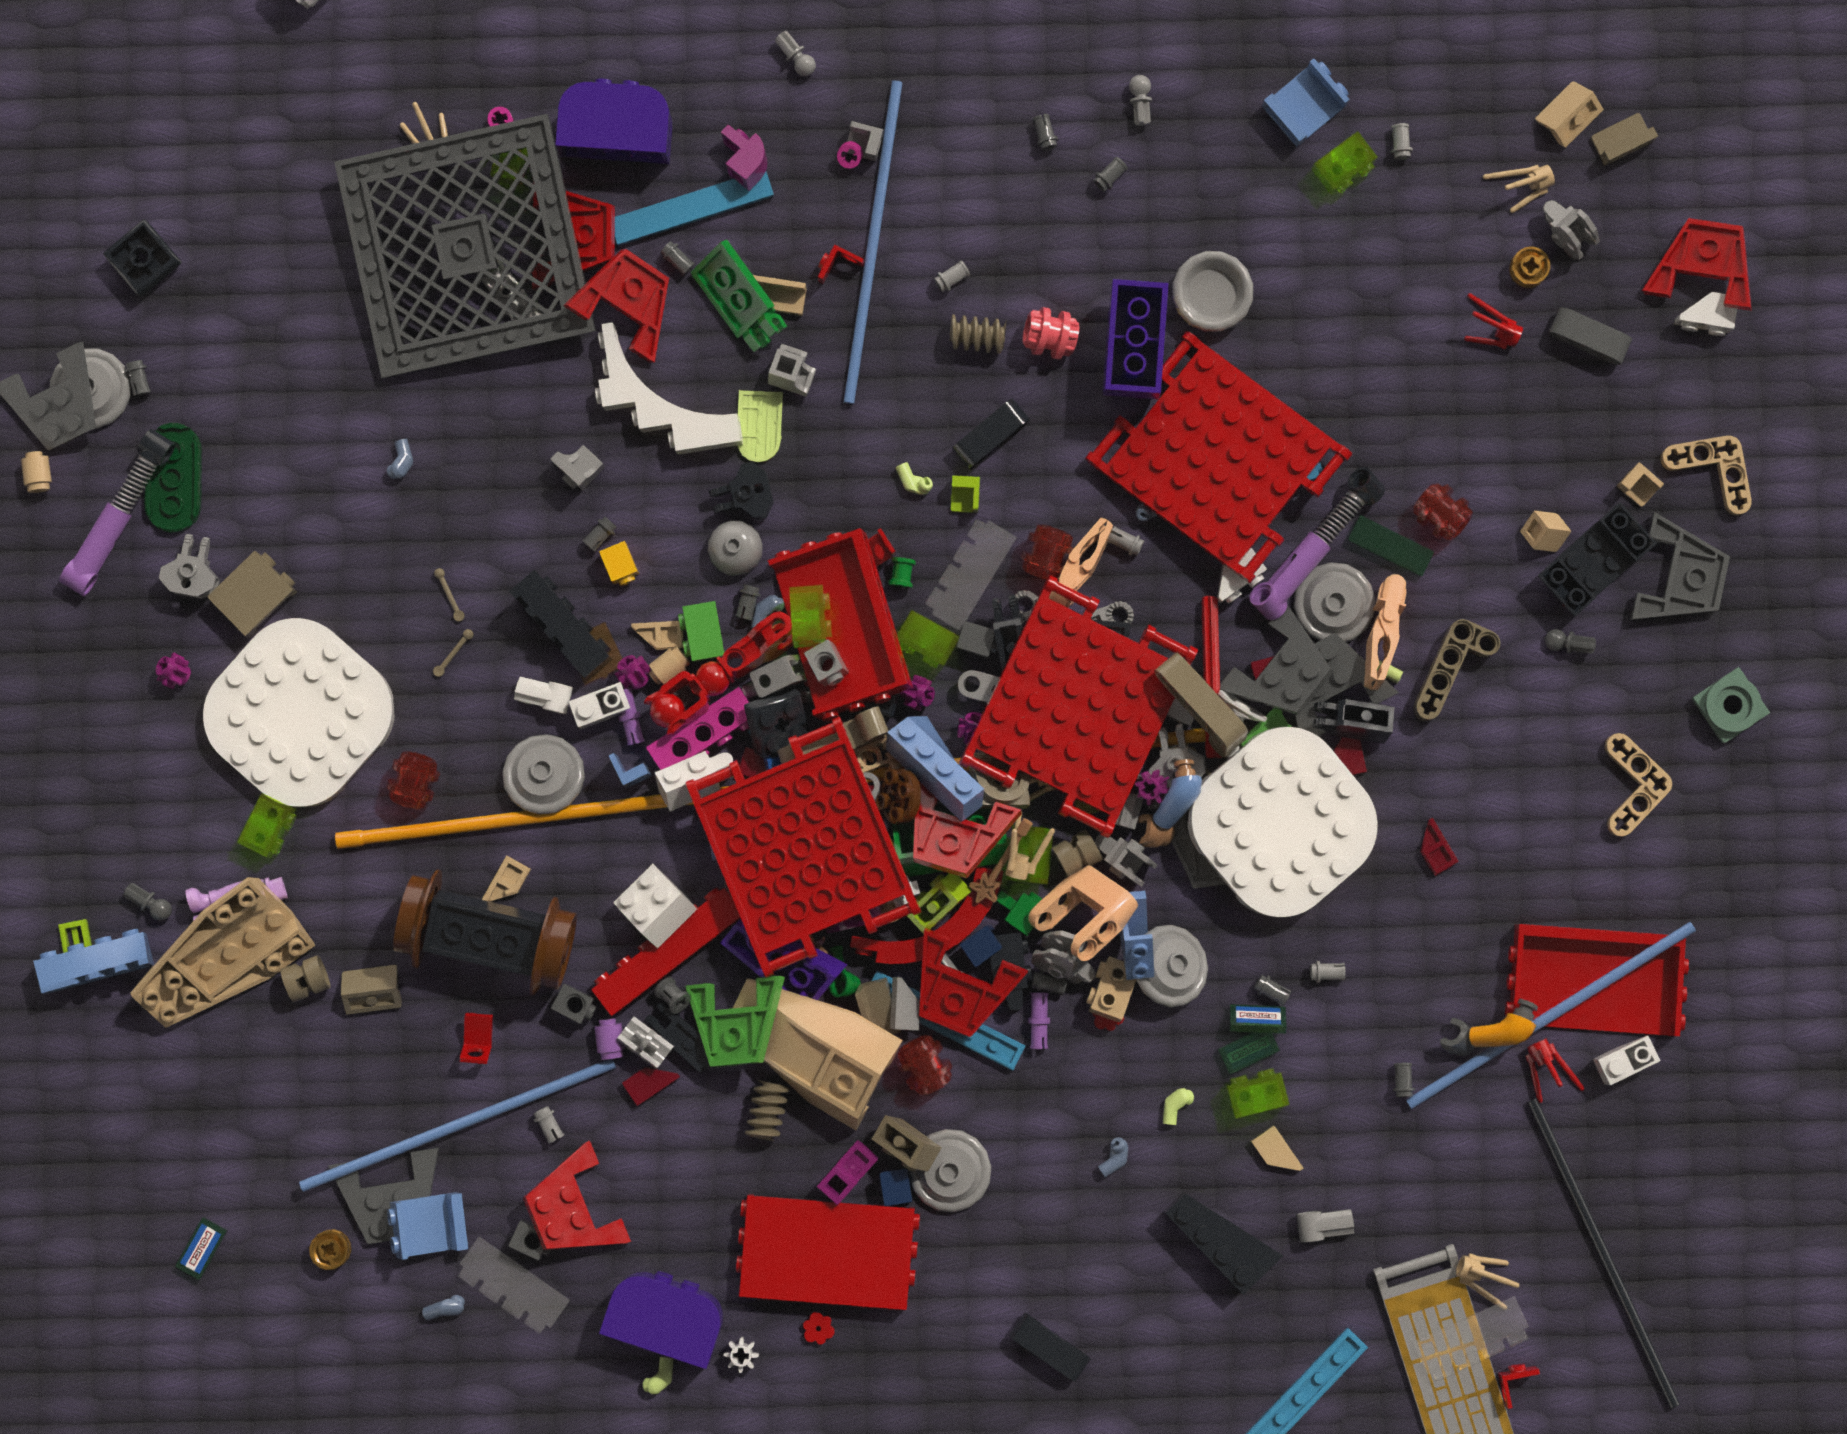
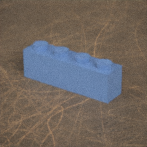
M927 716L907 717L887 732L886 750L904 768L911 770L916 775L918 781L961 822L982 807L984 788L955 761Z
M138 929L122 932V938L112 940L111 936H106L94 940L95 945L84 947V944L80 943L67 947L68 952L57 955L56 950L40 954V959L33 962L41 993L49 994L153 966L154 961L147 934L144 932L139 933Z

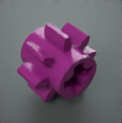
M172 653L171 658L167 656L162 657L156 665V674L159 676L157 680L170 689H174L176 684L179 686L184 685L191 674V670L188 667L189 661L184 660V657L176 653Z
M629 655L618 663L617 668L619 671L615 675L625 689L629 686L632 689H639L648 682L649 676L647 673L651 672V669L642 656L636 659L635 656Z
M914 675L913 681L911 680L913 688L900 692V695L905 700L903 705L921 711L922 705L927 707L933 702L935 690L930 686L932 681Z
M971 712L965 716V719L959 718L957 737H963L964 744L968 745L980 720L981 713Z
M1159 769L1153 771L1152 775L1148 771L1142 773L1143 780L1135 783L1139 787L1137 797L1147 799V805L1152 804L1155 799L1158 803H1161L1165 798L1163 794L1168 793L1170 789L1167 783L1169 776L1163 777L1160 775ZM1153 783H1154L1155 786H1156V788H1155L1154 790H1152L1151 787H1150V786L1153 785Z

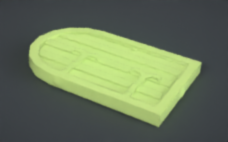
M739 390L738 416L740 417L743 445H738V449L742 456L749 461L757 463L766 462L773 458L779 450L782 439L783 392Z

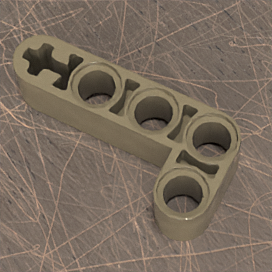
M1465 619L1457 620L1449 626L1413 706V712L1419 720L1430 721L1439 715L1467 651L1483 658L1493 655L1500 648V638L1498 635ZM1456 626L1466 628L1467 638L1465 640L1456 638L1454 634ZM1482 637H1487L1492 641L1491 651L1481 649L1479 642ZM1445 651H1452L1456 655L1454 665H1448L1444 662L1443 653ZM1434 676H1441L1444 679L1445 687L1443 690H1436L1432 686V678ZM1431 695L1439 696L1440 699L1436 697L1430 704L1433 712L1424 714V708L1421 707V704L1427 703Z
M1174 653L1154 670L1159 681L1209 734L1208 740L1210 745L1221 757L1225 758L1246 740L1248 730L1241 719L1180 654Z
M878 706L856 715L854 719L843 723L854 750L887 737V732L889 731ZM835 733L802 747L804 754H807L840 739L838 734ZM791 745L777 751L782 764L796 758Z

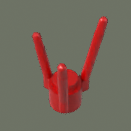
M1469 293L1467 297L1501 320V322L1499 323L1474 311L1472 313L1474 317L1497 328L1495 337L1499 338V340L1465 336V341L1498 346L1502 349H1506L1507 345L1515 347L1521 337L1523 327L1517 325L1516 321L1507 318L1481 299Z
M1547 1038L1527 1047L1529 1054L1525 1057L1530 1067L1533 1086L1539 1103H1542L1543 1099L1535 1062H1537L1538 1066L1546 1064L1557 1086L1562 1087L1563 1084L1551 1062L1555 1058L1579 1090L1583 1091L1585 1089L1577 1076L1556 1051L1554 1044H1549Z

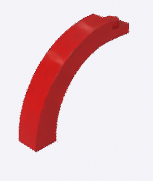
M976 867L973 882H980L984 872L989 877L993 869ZM1000 871L995 881H1002L1004 871ZM1000 886L994 890L996 896ZM972 888V892L968 894L954 916L944 925L934 930L951 938L946 951L970 935L984 919L993 904L986 897L979 903H976L978 892ZM852 936L850 947L856 948V954L871 956L872 951H877L876 963H912L922 961L924 936L912 940L892 942Z

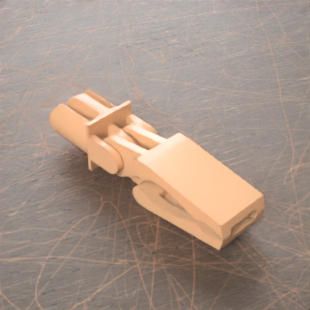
M1100 518L1072 550L1059 577V583L1078 591L1092 576L1108 543L1110 533H1112L1113 525L1108 520ZM1098 541V545L1090 559L1085 560L1083 564L1079 565L1082 554ZM1053 591L1049 596V599L1067 608L1074 604L1073 601Z
M1391 575L1385 579L1380 585L1377 602L1373 607V610L1379 611V614L1367 639L1364 687L1370 690H1379L1384 682L1399 641V617L1406 607V604H1404L1406 581L1400 575ZM1383 640L1384 659L1377 671L1379 666L1377 655L1378 643Z

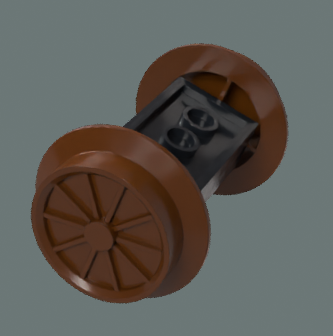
M439 869L429 879L415 875L411 876L406 886L397 917L393 949L395 952L410 955L414 968L419 967L425 952L531 976L530 995L533 996L542 986L559 990L572 950L577 913L561 910L558 897H553L548 911L544 915L442 891V871Z

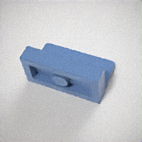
M614 753L609 755L623 786L626 788L652 776L648 766L644 763L625 771L619 757Z

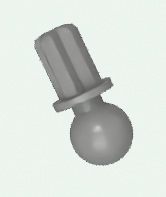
M787 31L782 32L776 37L775 41L786 54V60L788 62L795 61L794 69L797 74L809 76L815 71V60L810 55L802 54L805 49L804 46H799Z
M1136 75L1129 83V89L1135 95V98L1130 99V103L1134 107L1135 124L1145 126L1151 122L1149 103L1152 102V98L1146 97L1151 89V83L1146 76Z

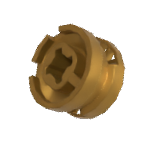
M1525 247L1519 250L1511 259L1509 265V274L1512 281L1523 288H1533L1540 285L1550 271V260L1547 254L1537 247Z
M336 1229L325 1230L317 1234L311 1241L309 1247L310 1257L319 1268L325 1270L335 1269L349 1259L351 1242L342 1231Z

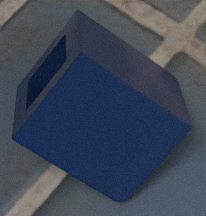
M986 925L960 944L975 967H982L990 961V957L1002 949V945L992 932L995 930L992 925Z
M907 1168L880 1173L885 1206L912 1202Z

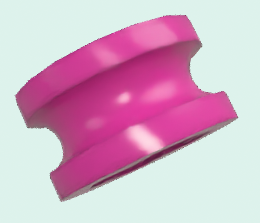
M504 107L493 108L487 118L490 127L499 125L498 123L493 124V120H497L495 116L501 114L502 117H508V120H504L505 123L513 122L511 113Z
M852 141L842 144L837 153V160L840 165L848 169L858 166L863 157L861 146ZM854 150L853 155H857V159L846 160V154L843 155V151Z

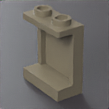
M254 551L207 596L248 638H251L258 631L256 628L290 595L294 596L297 593L293 588L296 583L285 572L280 575L273 568L276 562L266 552L261 555Z

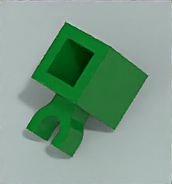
M1001 890L996 901L1010 910L1005 921L1028 936L1033 929L1028 920L1030 911L1042 898L1030 892L1029 895L1023 893L1019 900L1016 901Z

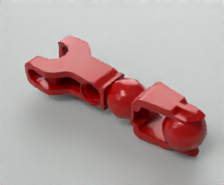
M780 611L772 613L753 627L744 638L727 649L722 658L718 656L716 658L717 662L710 661L702 664L697 670L696 675L690 674L687 671H681L661 686L659 691L647 696L644 704L650 705L652 720L658 726L667 728V735H672L684 724L687 725L705 714L709 709V696L722 694L728 688L730 682H735L734 678L745 676L761 664L777 658L792 647L795 638L790 617ZM775 621H783V622H784V623H778V624H775L774 626H772V624H773ZM733 658H739L743 661L737 668H732L728 665L729 661ZM688 685L691 687L692 694L698 696L700 700L685 711L682 700L673 693Z

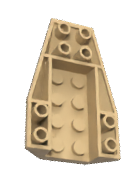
M247 877L198 915L132 990L131 996L166 1028L272 978L282 968L287 967L314 947L315 944L293 912L259 878Z
M750 978L746 980L733 1008L757 1006L756 980ZM782 989L764 1062L810 1104L852 1129L857 1130L869 1108L867 1104L883 1072L892 1063L903 1040L853 1011Z

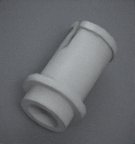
M1394 124L1391 126L1394 147L1391 150V154L1394 155L1396 160L1409 159L1413 152L1409 141V124Z
M959 261V263L945 272H938L934 281L941 292L945 290L949 292L951 286L970 276V272L964 262Z
M1116 526L1112 529V533H1110L1107 541L1128 551L1130 556L1132 554L1138 556L1144 544V540L1140 539V535L1135 537L1118 529Z
M1316 961L1315 964H1310V979L1316 980V983H1320V980L1344 981L1345 963L1320 964V961Z
M546 1106L534 1113V1122H538L549 1144L556 1140L551 1129L558 1139L564 1136V1133H562L552 1114L554 1110H550Z

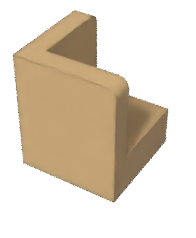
M1639 462L1627 473L1617 487L1638 506L1642 507L1664 483Z
M1534 510L1520 532L1533 549L1557 552L1571 533V530L1558 514Z

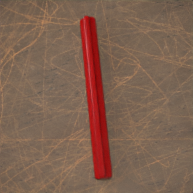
M1205 596L1201 599L1204 681L1219 696L1218 599L1215 596ZM1205 731L1206 757L1209 759L1221 758L1210 745L1208 740L1209 734Z

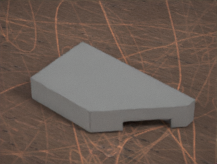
M893 977L890 1029L919 1030L920 1001L902 978Z

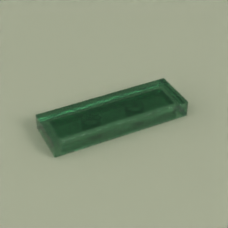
M1362 515L1359 516L1347 540L1420 577L1423 576L1434 554V551Z

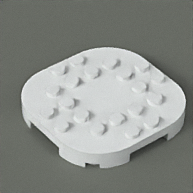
M290 618L277 621L262 629L216 679L204 703L203 722L206 735L216 752L262 793L281 804L292 807H310L326 803L344 790L343 787L379 746L382 747L394 723V698L385 678L333 631L312 620Z
M1280 727L1265 730L1248 740V743L1202 780L1201 793L1189 808V822H1187L1190 838L1196 850L1207 859L1235 893V897L1240 903L1262 915L1289 917L1311 909L1365 862L1375 844L1377 815L1373 802L1365 789L1325 741L1301 728Z

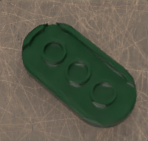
M166 423L155 431L173 441L176 446L167 463L163 466L158 465L155 471H152L153 475H149L150 480H146L148 484H145V512L157 528L169 533H178L190 528L197 521L201 512L202 446L197 434L189 427L180 423Z

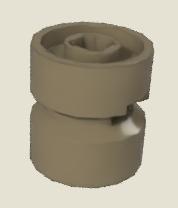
M1086 829L1073 835L1071 842L1065 840L1052 847L1067 877L1083 869L1084 865L1092 866L1103 860Z
M319 955L303 960L302 966L295 963L281 969V977L292 1002L308 997L310 991L317 994L331 988L326 968ZM304 976L306 981L302 982L301 977Z

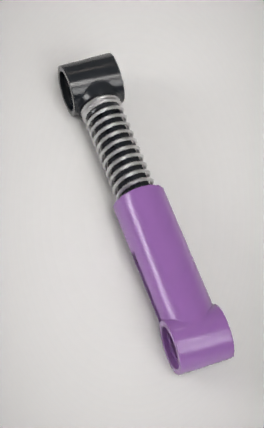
M153 429L146 432L137 448V452L140 454L135 462L137 465L133 466L134 470H130L131 475L127 474L129 478H126V483H123L124 486L120 487L122 489L121 492L117 491L119 495H115L116 500H112L114 503L107 502L75 558L64 568L59 579L60 583L83 597L90 592L97 581L100 568L131 518L129 509H133L134 501H138L137 497H140L139 492H143L144 484H148L146 480H150L149 475H153L152 471L154 472L158 465H165L173 454L176 446L173 441Z
M1361 467L1351 473L1347 482L1348 492L1346 497H1342L1343 501H1339V504H1336V508H1333V512H1330L1327 519H1323L1324 523H1320L1321 527H1317L1314 533L1309 532L1267 582L1258 584L1252 590L1250 602L1266 619L1275 620L1284 614L1287 608V600L1331 550L1328 542L1332 543L1331 539H1336L1334 535L1338 536V531L1342 532L1340 528H1345L1344 523L1348 524L1347 520L1351 521L1350 516L1355 517L1353 513H1358L1356 509L1360 510L1364 505H1373L1383 497L1385 487L1369 468Z

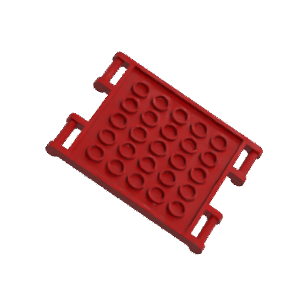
M1186 331L1181 337L1182 342L1163 364L1162 383L1168 389L1136 428L1119 415L1114 421L1115 425L1097 448L1093 452L1090 451L1085 460L1243 580L1251 583L1256 577L1254 575L1274 548L1276 546L1280 547L1284 542V538L1280 534L1269 528L1277 515L1300 487H1303L1315 497H1319L1324 491L1322 489L1344 460L1348 461L1353 454L1345 446L1337 443L1202 343L1194 334ZM1192 347L1197 351L1176 379H1174L1169 374ZM1124 431L1129 435L1128 439L1106 464L1101 460L1102 457ZM1329 450L1335 453L1314 482L1307 478ZM1261 536L1268 539L1246 567L1239 564Z
M1049 575L968 742L959 765L964 768L969 766L1001 782V786L1007 789L1011 788L1019 770L1066 794L1058 811L1059 815L1065 818L1070 816L1100 831V835L1109 838L1175 699L1154 673V670L1168 658L1147 648L1149 642L1152 641L1174 653L1180 654L1190 665L1198 649L1191 645L1189 647L1182 645L1157 632L1156 628L1149 624L1137 643L1091 620L1099 604V599L1093 596L1089 598L1057 582L1058 578ZM1053 591L1083 606L1085 609L1082 615L1049 599L1051 592ZM975 750L1009 765L1007 772L974 757ZM1077 799L1107 814L1106 821L1074 807V800Z
M840 716L832 719V723L797 737L794 735L788 738L796 758L745 779L742 769L736 760L729 763V767L696 781L691 779L685 782L766 978L774 975V971L808 957L809 959L817 957L818 954L810 935L861 914L869 934H872L883 925L909 914L914 916L921 913L919 904ZM832 734H838L840 740L807 754L803 753L802 747ZM734 776L736 784L701 798L700 790ZM905 895L907 904L872 918L869 910ZM800 939L802 940L804 947L772 961L768 960L767 953Z

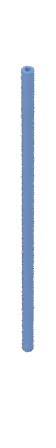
M892 81L843 401L846 404H854L902 90V82Z
M1688 922L1535 1018L1532 1021L1536 1024L1533 1033L1694 933L1696 930L1692 923ZM1513 1045L1487 1048L1420 1090L1413 1097L1406 1099L1411 1109L1415 1108Z
M608 1059L302 1180L299 1182L300 1187L305 1192L613 1070L616 1068L613 1059Z

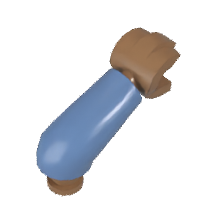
M1183 759L1174 762V768L1178 769V771L1175 772V778L1171 780V787L1154 815L1144 814L1138 817L1139 823H1147L1146 833L1141 838L1139 844H1142L1144 847L1156 848L1167 846L1171 843L1175 833L1174 825L1193 805L1201 793L1202 778L1196 775L1195 769H1192L1194 760Z

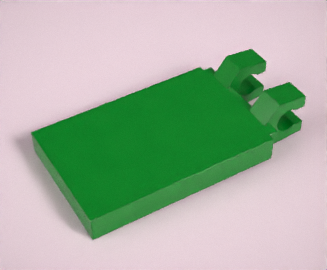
M728 240L720 242L690 272L737 338L743 336V339L753 352L766 347L771 342L769 337H772L776 332L777 334L782 332L787 327L782 317L774 313L776 311L773 308L775 305Z

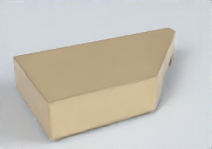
M679 621L631 624L632 629L656 650H668L670 648L673 650L677 646L680 649H684V632L680 630Z
M506 856L482 900L490 902L518 894L531 869Z
M1274 1125L1251 1140L1267 1165L1299 1171L1304 1169Z

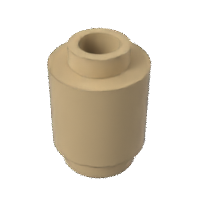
M41 451L26 453V458L21 459L24 486L27 487L28 493L49 491V484L52 483L49 457L43 456Z
M677 646L673 650L671 648L649 664L652 669L649 675L657 685L665 684L681 671H686V667L691 663Z

